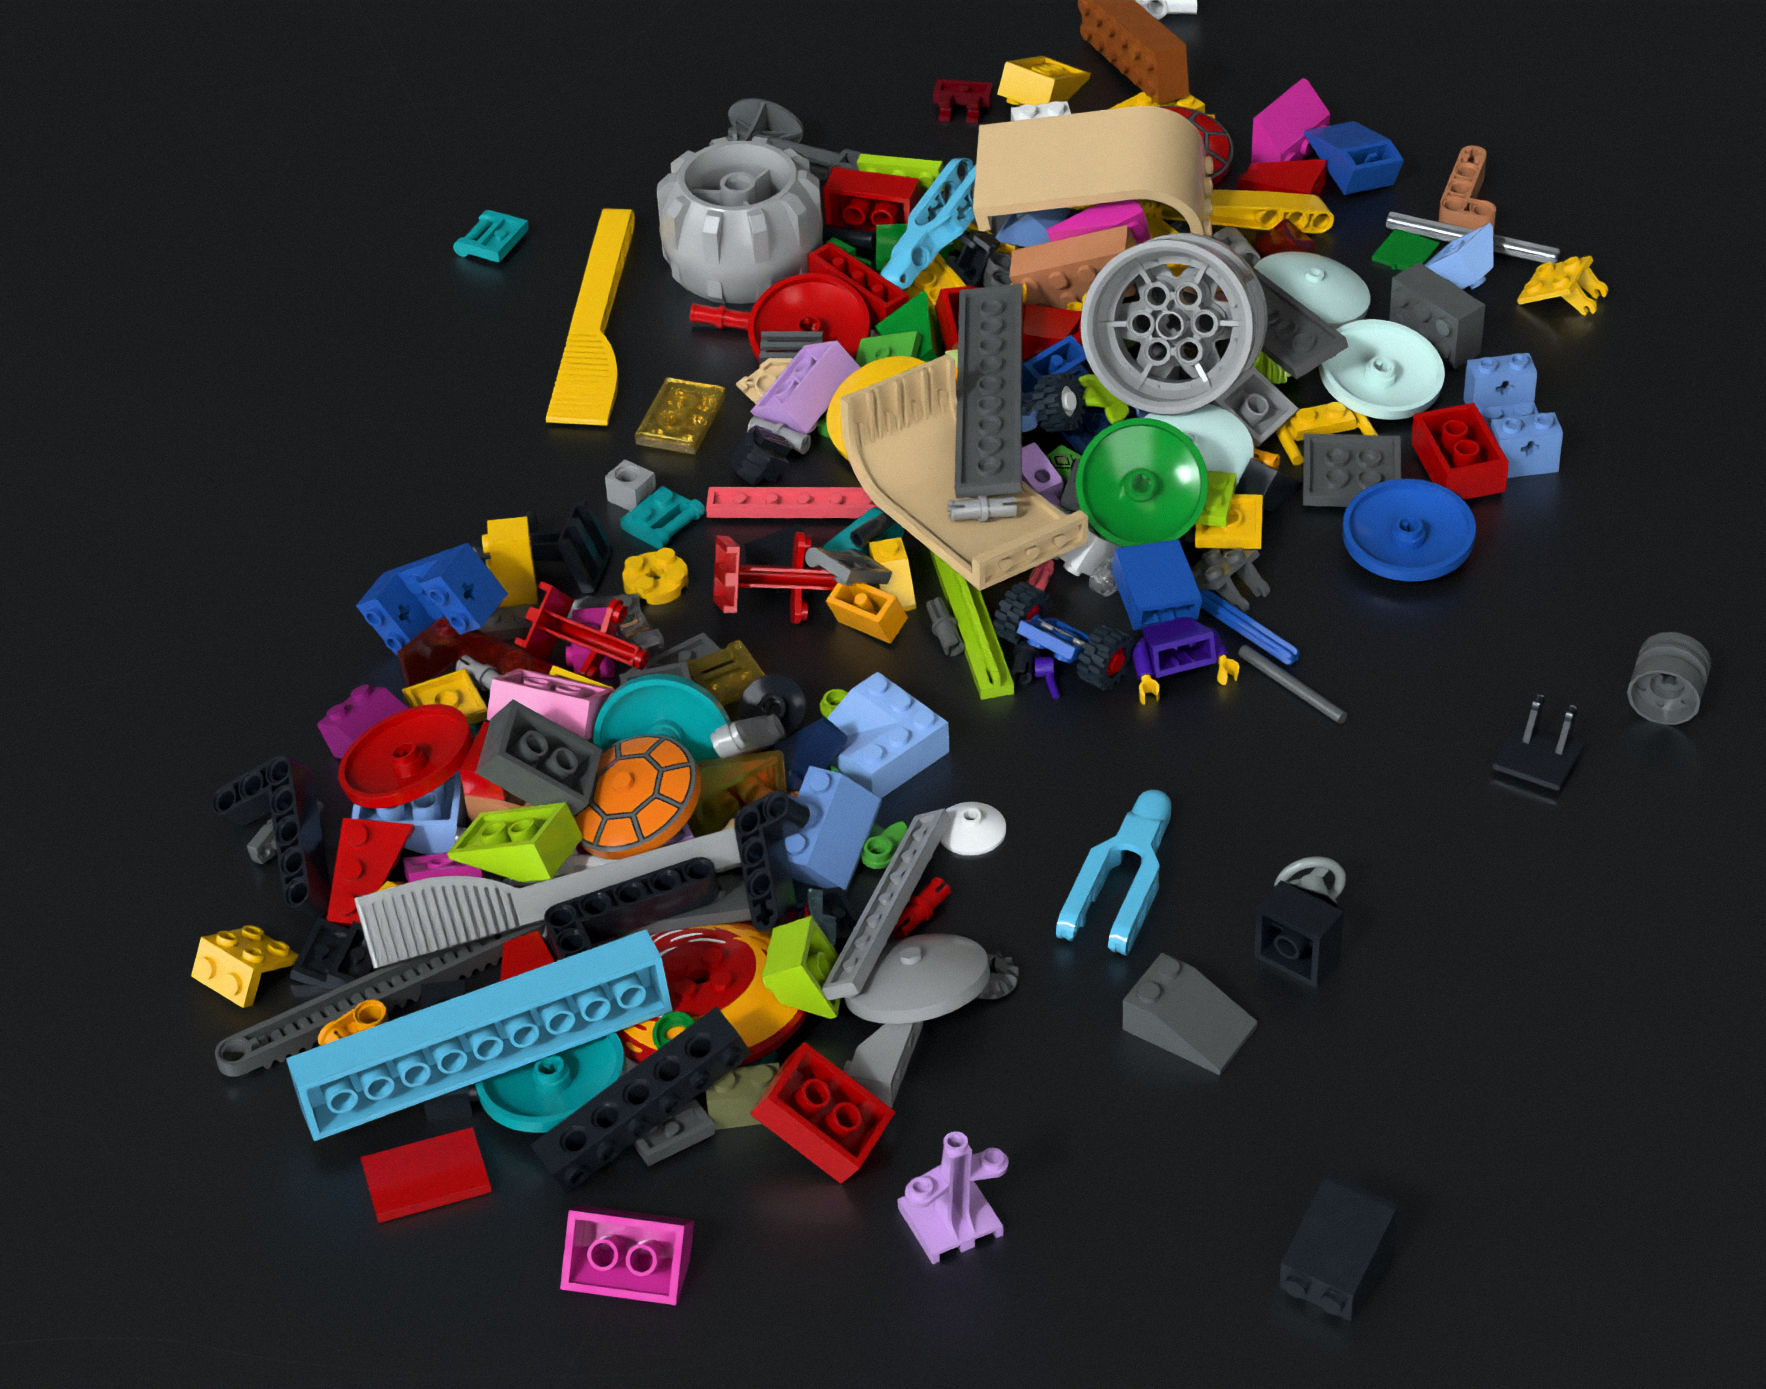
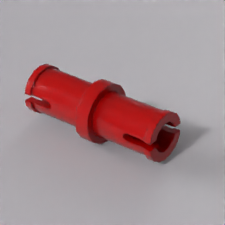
M693 303L690 310V322L716 325L717 329L722 330L724 327L748 331V320L751 312L727 309L726 305L713 307Z
M934 877L918 895L911 896L891 934L900 925H903L904 927L895 937L897 939L905 938L921 922H927L933 916V910L951 894L949 885L946 884L939 892H936L944 880Z

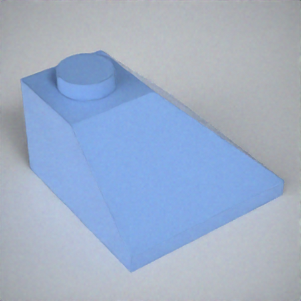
M1488 223L1451 241L1424 266L1460 289L1469 286L1472 290L1486 281L1484 275L1494 267L1492 225Z

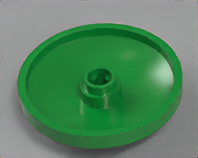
M1132 418L1108 426L1088 444L1077 467L1075 493L1080 510L1088 515L1089 526L1100 537L1122 548L1159 541L1178 540L1185 535L1195 524L1204 508L1208 493V474L1200 451L1193 441L1181 430L1169 423L1156 419Z

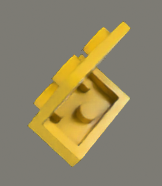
M245 925L240 929L219 931L218 934L201 937L191 977L240 1007L245 1008L254 1004L261 974L294 965L299 954L290 950L288 944L275 941L265 935L261 928Z

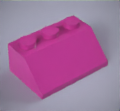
M1302 78L1253 118L1251 163L1303 160L1314 151L1304 132L1305 130L1330 126V112L1307 79Z
M579 1205L570 1209L568 1212L560 1289L677 1305L690 1262L695 1220Z

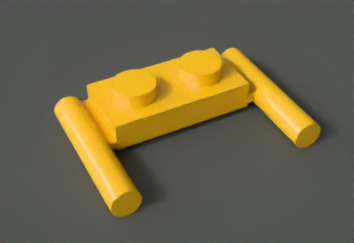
M1340 402L1302 408L1275 431L1289 459L1296 466L1303 462V456L1295 441L1304 440V433L1334 434L1359 427L1363 435L1378 436L1367 416L1345 407Z

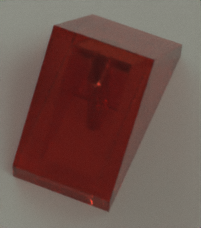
M1285 218L1255 241V250L1261 259L1281 252L1315 254V242Z

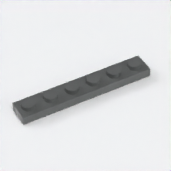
M639 593L574 600L567 619L572 620V610L608 607L609 603L614 598L622 600L624 605L628 607L627 615L637 612L640 622L634 626L642 625ZM541 604L497 608L481 628L461 635L449 624L448 620L441 622L443 646L527 637L533 623L525 619V616L530 606L539 609Z

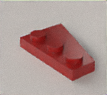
M343 818L327 921L346 927H351L353 921L361 924L354 898L377 892L386 883L392 869L396 867L401 858L400 853L407 840L411 838L415 830L413 824Z

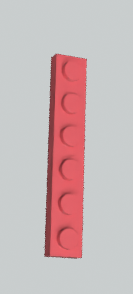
M709 487L706 512L707 518L855 519L860 518L871 508L878 506L870 499L863 487Z

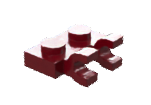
M937 79L933 92V103H938V106H940L938 121L950 122L952 106L966 105V108H968L966 123L978 124L980 108L989 107L993 95V83Z

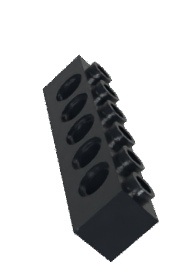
M716 1006L530 1146L564 1192L567 1193L574 1187L584 1183L591 1174L603 1165L613 1161L619 1153L635 1141L644 1138L651 1129L667 1117L676 1114L683 1105L699 1093L708 1090L715 1081L727 1072L740 1066L752 1054L739 1033Z

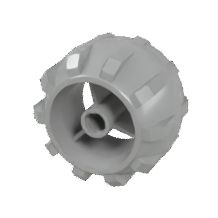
M754 136L751 141H728L726 137L714 139L709 143V147L696 153L688 150L670 163L671 173L666 175L657 184L660 220L659 233L662 241L663 257L672 269V277L687 291L717 303H756L759 297L777 282L794 275L809 273L807 254L823 246L820 180L810 173L808 158L792 148L782 151L774 147L773 141L768 138Z

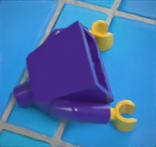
M1181 617L1145 626L1142 629L1143 638L1138 640L1132 653L1137 678L1142 680L1139 685V698L1143 705H1145L1146 693H1153L1156 696V701L1159 702L1160 700L1159 684L1156 680L1152 679L1154 676L1158 678L1218 662L1220 666L1217 680L1220 684L1226 685L1227 674L1232 675L1234 680L1237 681L1240 669L1237 661L1227 658L1229 653L1216 629L1204 626L1189 617Z

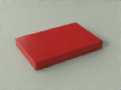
M473 1127L360 1157L378 1223L492 1192Z

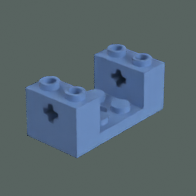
M1529 353L1467 360L1464 402L1465 404L1475 403L1509 461L1507 478L1559 471L1563 431L1555 412L1539 413L1536 408L1534 398L1537 370Z

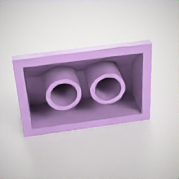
M837 340L804 345L750 412L761 419L775 424L782 422L787 424L789 429L802 434H809L818 426L817 420L821 415L828 411L830 401L838 387L848 376L858 370L860 366Z

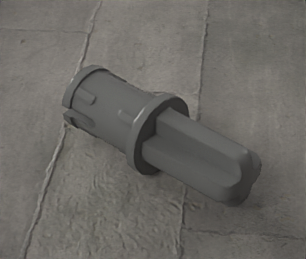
M936 597L934 600H929L926 607L933 622L932 632L939 638L945 655L956 656L964 650L965 645L957 631V620L949 615L942 598Z

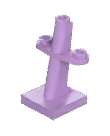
M950 1132L944 1137L941 1165L920 1177L912 1179L906 1186L905 1196L898 1199L899 1211L932 1264L940 1262L941 1253L958 1247L961 1253L974 1248L975 1239L992 1232L996 1238L1003 1236L1002 1223L975 1181L996 1178L1005 1174L1009 1163L1008 1158L998 1148H988L983 1152L972 1154V1149L968 1145V1139L961 1132Z

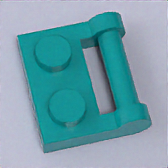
M485 210L480 215L479 222L465 237L459 238L454 243V251L461 257H466L470 254L490 261L500 262L529 230L528 220Z
M661 486L619 519L620 528L649 545L661 549L669 543L670 537L693 519L698 520L701 518L706 510L699 500H689Z

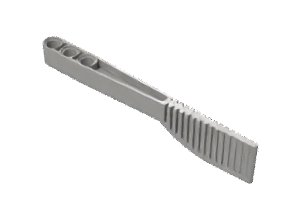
M733 827L519 889L487 878L441 876L417 880L356 897L354 901L373 967L378 969L479 939H485L486 937L503 934L507 931L510 932L518 928L521 929L545 922L544 914L546 910L555 904L692 858L706 857L714 863L716 874L741 867V860L735 828Z

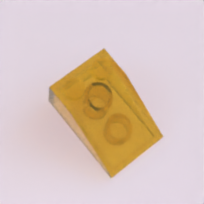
M780 750L698 762L697 765L701 774V793L696 808L687 823L694 838L719 832L728 824L730 819L736 817L739 810L744 806L776 790L787 793L784 754Z

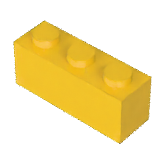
M527 516L487 520L488 534L482 535L483 553L490 554L491 559H486V566L508 593L498 608L538 604V590Z

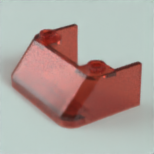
M447 618L436 620L397 651L407 687L436 678L458 659H462L461 657L464 655H470L473 659L484 665L490 664L494 666L501 675L518 668L549 675L553 665L562 668L553 662L479 629L459 635L449 624Z

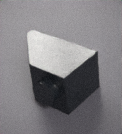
M1251 458L1234 493L1263 495L1262 508L1272 512L1300 490L1303 483Z

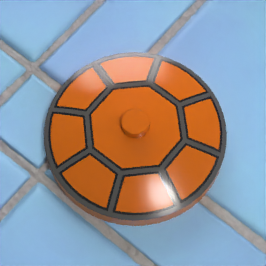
M645 734L626 738L604 749L601 752L589 804L574 816L583 835V839L579 843L581 847L599 858L620 860L652 851L676 835L694 812L701 793L700 770L686 747L677 740L667 736Z

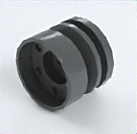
M1661 632L1650 636L1641 645L1627 691L1630 705L1639 715L1652 722L1678 725L1689 721L1698 713L1712 664L1709 652L1700 642L1681 633Z

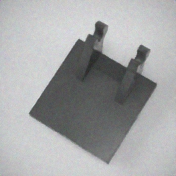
M1215 548L1205 552L1201 556L1202 560L1190 566L1199 590H1215L1223 599L1244 613L1249 611V603L1239 594L1230 578L1233 573H1236L1255 596L1259 597L1263 594L1266 597L1270 594L1268 583L1261 579L1252 563L1260 556L1258 550L1235 548L1230 551H1220V549Z

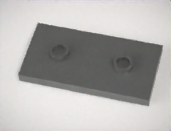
M743 873L716 876L719 894L714 902L616 935L613 938H623L647 929L649 934L752 920Z

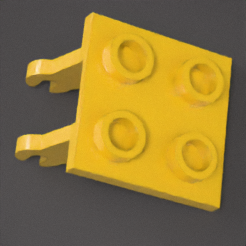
M1574 256L1563 262L1554 264L1546 262L1538 266L1533 277L1524 286V290L1517 298V302L1520 305L1561 296L1582 315L1586 316L1588 313L1587 307L1594 314L1597 310V304L1593 299L1586 296L1581 287L1595 299L1600 295L1598 290L1605 297L1608 293V287L1605 283L1599 281L1589 268L1594 261L1592 256L1582 258Z

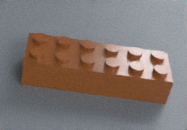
M1078 0V8L1082 14L1080 32L1083 39L1087 40L1096 51H1099L1109 62L1114 64L1122 74L1124 73L1134 85L1142 89L1158 105L1189 95L1186 44L1135 0Z

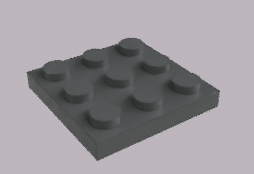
M1304 433L1303 506L1347 507L1351 500L1364 489L1380 482L1401 479L1400 436Z

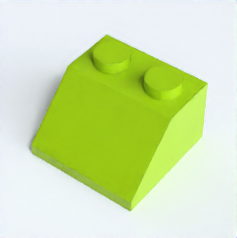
M812 915L773 928L770 944L767 948L768 953L764 970L762 971V980L766 989L772 991L780 1004L829 1019L837 1017L841 998L828 1001L821 989L839 955Z

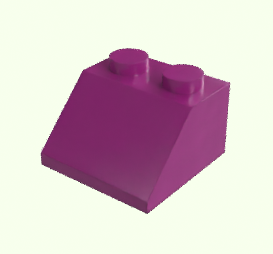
M361 685L355 688L350 693L351 697L342 704L330 708L326 713L327 716L319 721L317 726L334 758L342 759L349 747L369 728L383 719L409 708L385 687Z

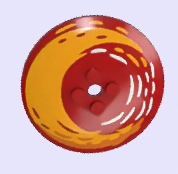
M741 921L649 934L662 958L673 1010L671 1012L686 1013L696 1022L717 1006L739 1033L752 1054L737 1068L755 1062L778 1049L793 1036L804 1022L808 1012L780 1004L772 991L767 990L764 986L762 971L764 970L771 936L754 928L752 922ZM697 980H707L704 983L695 984ZM665 1014L616 1031L621 1040L625 1057L639 1064L658 1050L654 1044L652 1032L656 1022ZM672 1028L666 1033L665 1038L672 1040L684 1031L685 1028Z

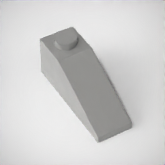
M923 1021L906 1024H884L857 1047L852 1061H846L843 1072L892 1108L921 1032Z

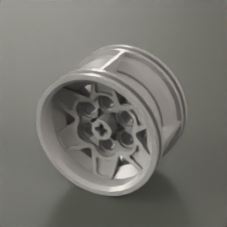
M1195 233L1162 235L1121 252L1098 273L1086 294L1082 308L1081 339L1087 361L1098 380L1109 392L1124 403L1134 408L1157 414H1178L1192 411L1221 396L1256 362L1262 350L1267 332L1268 314L1266 299L1253 269L1241 255L1228 245L1214 238ZM1166 264L1188 265V267L1179 277H1176ZM1135 281L1140 300L1122 304L1128 289ZM1190 286L1197 291L1198 298L1195 303H1189L1184 299L1183 291L1185 287ZM1219 286L1224 292L1228 302L1220 301L1215 298ZM1154 287H1160L1165 291L1166 299L1164 303H1157L1153 300L1152 290ZM1141 314L1147 316L1150 320L1151 325L1148 331H1142L1137 326L1136 320ZM1202 314H1208L1212 317L1214 321L1212 330L1207 331L1201 328L1199 318ZM1174 316L1180 319L1181 327L1179 325L1175 327L1172 325L1171 321L1175 319ZM1123 339L1140 342L1141 347L1136 361L1127 350ZM1230 339L1228 348L1221 358L1216 342ZM1155 342L1165 345L1167 349L1165 358H1158L1154 355L1152 347ZM1186 342H1192L1198 347L1196 358H1190L1185 354L1184 345ZM1176 365H1180L1191 377V379L1186 380L1166 378Z

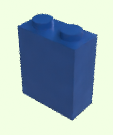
M1179 539L1115 548L1111 572L1133 630L1143 629L1145 626L1181 617H1189L1194 621H1198L1202 597Z

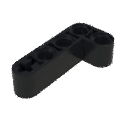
M780 790L773 791L739 810L734 820L754 928L769 936L772 935L773 928L799 920L784 838L804 828L810 817V809L805 802Z

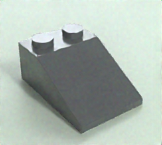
M1162 952L1123 999V1030L1218 1075H1221L1258 1026V1022L1197 969Z

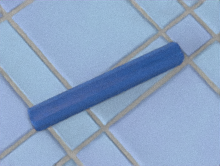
M1199 590L1202 597V609L1284 664L1291 666L1294 662L1298 661L1300 650L1296 646L1213 591Z

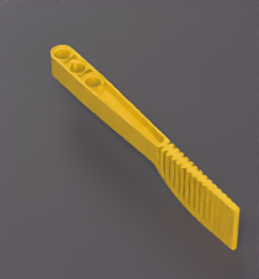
M1213 189V195H1208V198L1211 197L1213 216H1208V219H1211V223L1214 225L1320 234L1328 231L1334 224V215L1317 195ZM1136 199L1144 214L1149 218L1154 216L1159 219L1186 221L1180 212L1165 203L1148 199ZM1097 204L1074 206L1067 208H1075L1076 210H1080L1081 208L1082 210H1086Z
M603 208L572 318L569 336L567 337L566 347L564 348L563 358L561 359L560 369L558 370L557 381L555 382L547 411L546 423L608 426L618 391V369L614 351L604 333L634 233L635 215L633 209Z

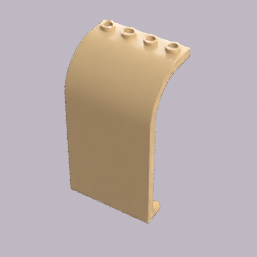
M1133 106L979 125L973 212L978 230L986 231L991 230L992 216L1148 199L1165 203L1180 212L1188 222L1191 233L1212 237V223L1208 216H1213L1211 197L1208 198V195H1213L1212 177H1209V174L1214 173L1212 156L1206 155L1202 136L1188 119L1174 111L1155 106Z
M946 354L840 398L841 425L845 449L852 469L867 495L881 510L979 591L1088 543V515L1081 510L1065 515L1023 481L1022 492L986 496V498L1015 496L1016 503H1013V505H1017L1016 517L988 518L986 522H979L978 519L949 520L948 515L951 512H948V500L977 499V497L956 498L954 489L956 411L958 401L956 395L955 359L950 355Z

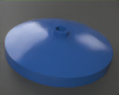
M1394 479L1374 484L1361 491L1351 500L1344 513L1342 536L1345 547L1352 558L1370 572L1393 580L1424 581L1444 576L1457 569L1466 561L1474 547L1476 523L1473 513L1466 502L1448 488L1425 480Z

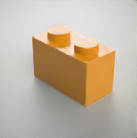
M837 583L826 599L828 606L839 623L890 644L908 619L896 596L865 583H853L852 586Z

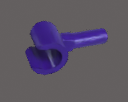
M1035 657V677H1046V683L1052 699H1058L1060 693L1055 682L1053 658Z

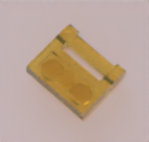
M740 640L728 643L727 648L699 659L681 661L687 663L691 680L707 689L722 706L741 699L745 689L754 680L765 676ZM731 660L734 661V663L723 666L708 673H701L702 671L713 668Z

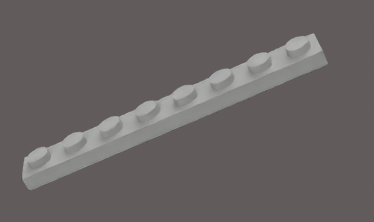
M945 808L916 815L913 818L821 989L828 1001L842 997L849 999L862 991L871 970L875 967L882 949L887 944L892 930L898 923L902 911L909 902L912 892L921 879L922 873L932 858V854L951 820Z

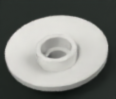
M980 802L959 803L946 809L951 820L939 842L946 849L957 854H984L992 851L1002 843L1006 835V821L997 809L988 804Z

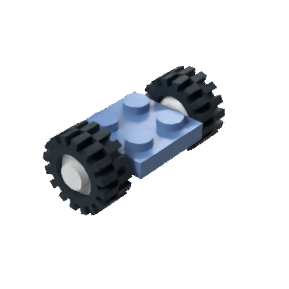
M1070 372L1044 375L1037 380L1038 384L1034 386L1035 392L1022 393V432L1033 430L1038 426L1039 421H1042L1040 426L1043 429L1046 428V432L1052 433L1077 429L1079 424L1083 422L1081 416H1085V410L1082 409V406L1086 404L1085 400H1082L1081 395L1084 392L1083 389L1078 388L1080 386L1079 380H1075V375L1070 374Z

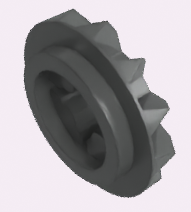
M1000 951L994 955L987 954L990 969H995V973L990 974L986 987L977 998L996 999L1009 994L1016 987L1019 978L1018 967L1014 965L1012 957L1004 958Z

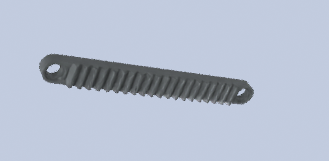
M545 922L385 966L225 1038L219 1042L215 1049L219 1071L224 1075L237 1077L261 1066L269 1069L274 1060L282 1063L288 1054L294 1056L303 1047L307 1050L312 1049L313 1043L318 1041V1035L325 1025L340 1018L363 1001L378 1000L384 1004L389 1014L392 1013L394 1006L397 1004L401 1008L405 1007L408 999H412L415 1002L418 1001L421 994V984L456 981L463 974L467 978L470 977L476 968L480 972L484 971L487 963L495 966L499 958L503 956L504 942L537 930L542 937L546 926ZM232 1052L244 1053V1056L236 1061L225 1059Z

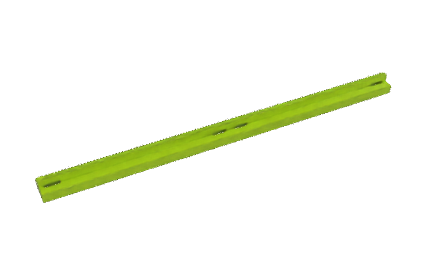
M929 549L951 615L957 620V631L965 645L964 652L981 700L1014 694V683L981 591Z

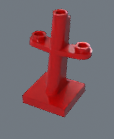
M795 532L792 566L739 564L740 546L729 536H716L713 602L723 613H737L739 588L791 589V623L800 624L801 621H807L808 604L807 601H802V589L833 590L838 582L833 579L834 575L824 568L803 567L804 555L811 548V537L806 536L804 532Z
M542 581L540 582L539 588L546 592L539 609L532 606L529 607L525 619L533 623L526 640L516 637L514 644L546 661L549 660L558 638L590 650L591 652L578 675L596 682L600 678L601 669L599 667L605 656L639 670H643L646 667L650 657L649 651L613 637L617 625L624 622L628 612V607L624 605L622 600L614 598L609 603L601 629L598 631L567 619L574 600L554 586Z

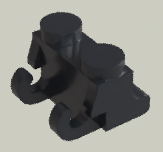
M965 230L958 237L959 240L965 243L959 258L948 256L946 264L958 273L957 275L965 284L978 287L984 276L988 259L992 257L993 252L999 249L1000 242L995 238L996 235L989 234L986 231H975L973 234L974 238L969 237L970 232Z

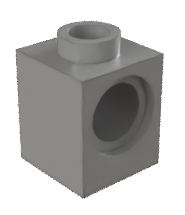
M623 460L605 476L608 501L629 511L657 490L655 473L628 460Z

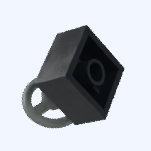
M1313 856L1302 858L1289 864L1278 875L1274 888L1256 907L1254 957L1315 988L1337 966L1341 957L1344 910L1335 899L1345 887L1346 874L1338 862L1327 857ZM1315 867L1310 874L1303 876L1301 879L1289 880L1297 872ZM1330 870L1335 875V882L1327 890L1323 877Z

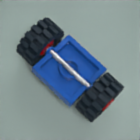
M1021 581L1018 585L1014 584L1012 592L1008 590L1005 593L1006 599H1001L999 603L1001 608L996 610L995 616L998 618L993 623L996 626L994 631L998 636L1015 645H1018L1023 640H1027V643L1040 649L1047 648L1055 652L1054 657L1063 662L1073 663L1074 660H1081L1077 664V669H1079L1077 672L1078 676L1104 691H1107V689L1111 690L1114 687V683L1118 684L1120 682V676L1124 677L1127 671L1125 669L1127 666L1130 667L1132 663L1130 657H1132L1133 648L1135 647L1133 636L1109 624H1103L1102 628L1098 627L1095 629V634L1091 633L1089 635L1056 617L1047 618L1046 615L1051 613V608L1048 607L1052 604L1049 598L1050 595L1027 582Z

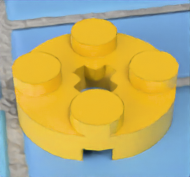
M661 548L655 552L628 557L624 562L625 569L622 577L626 594L639 593V598L646 599V604L660 605L674 601L682 595L681 589L685 585L686 587L688 586L687 565L680 557L675 556L673 549ZM659 576L660 579L655 580L653 577Z

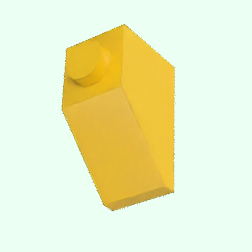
M902 538L870 542V558L892 571L888 584H874L875 588L896 596L904 611L916 610L909 561Z

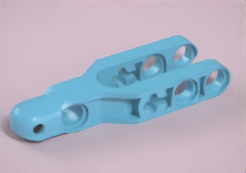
M952 159L909 214L907 230L894 246L891 252V259L880 273L882 277L901 290L909 287L919 273L929 266L938 252L963 234L975 218L970 190L972 185L975 184L976 165L973 167L971 159ZM960 164L965 168V175L962 179L959 178L957 173ZM944 185L949 189V196L946 200L941 195ZM905 278V282L902 283L900 279Z
M1153 789L1144 791L1138 797L1132 811L1128 812L1117 835L1091 848L1059 915L1056 927L1057 938H1065L1068 941H1072L1075 938L1079 927H1084L1086 912L1091 902H1096L1110 870L1121 865L1127 850L1141 856V866L1112 926L1108 948L1114 953L1119 952L1125 956L1130 953L1159 890L1158 872L1160 865L1155 855L1171 819V801L1165 792Z

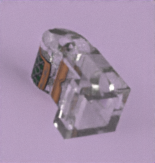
M641 611L628 614L624 622L617 625L615 632L618 639L639 646L644 650L655 652L652 657L665 651L664 636L658 629L654 630L648 624Z

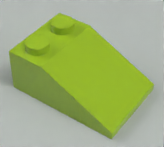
M566 802L480 812L448 851L447 855L450 860L516 881L544 882L553 879L557 875L559 868L574 853V849L583 839V835Z

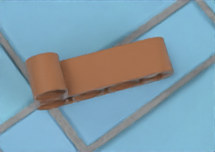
M1471 145L1462 148L1440 200L1439 222L1473 230L1490 223L1494 234L1496 206L1489 201L1477 199L1484 181L1487 152L1482 147Z

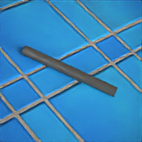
M1243 645L1240 648L1238 655L1276 682L1338 724H1342L1346 720L1347 712L1248 645Z

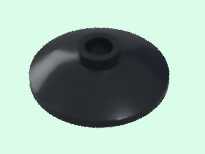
M776 674L762 676L754 680L742 694L739 704L740 720L764 715L769 716L771 715L772 707L779 705L781 712L777 717L784 727L786 738H788L801 727L806 715L805 696L801 688L788 677Z

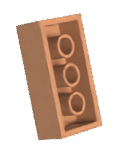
M1128 225L1012 250L1009 277L1013 284L1022 285V291H1024L1023 284L1025 283L1027 286L1028 297L1024 302L1025 306L1030 304L1067 309L1069 302L1083 303V295L1088 292L1092 282L1108 262L1121 252L1138 244ZM1135 281L1128 289L1124 298L1134 296L1137 287Z

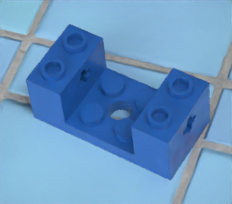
M465 543L383 572L356 604V607L364 615L365 620L381 636L386 646L397 656L417 649L438 623L448 620L449 624L459 635L481 628L508 593L469 543Z

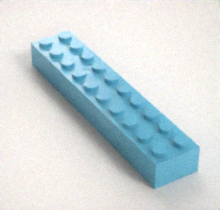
M647 929L296 1054L286 1058L302 1113L313 1140L317 1141L673 1010L661 955Z

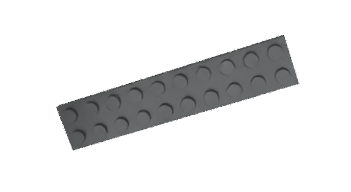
M1175 221L1170 224L1179 233H1191L1189 224L1186 221ZM1250 265L1262 286L1267 304V332L1261 350L1265 355L1298 379L1349 347L1345 336Z
M1021 284L960 290L954 487L956 498H975L978 495H1007L1022 492L1023 291Z

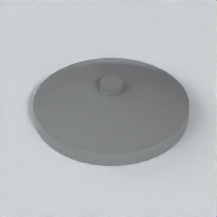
M922 934L888 942L882 949L862 991L852 998H844L848 1009L856 1016L871 1022L884 1024L914 1023L948 1014L972 1001L986 987L990 978L987 954L977 942L953 934Z

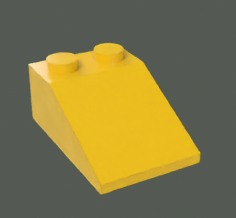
M1045 56L1007 61L997 94L1006 97V102L1017 106H1022L1023 104H1048L1053 101L1066 102L1090 79L1091 73Z

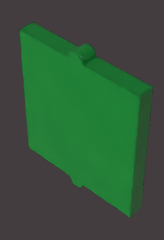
M1395 228L1372 255V261L1390 266L1393 270L1399 269L1404 271L1418 262L1425 265L1440 248V242L1421 237L1420 234H1412Z

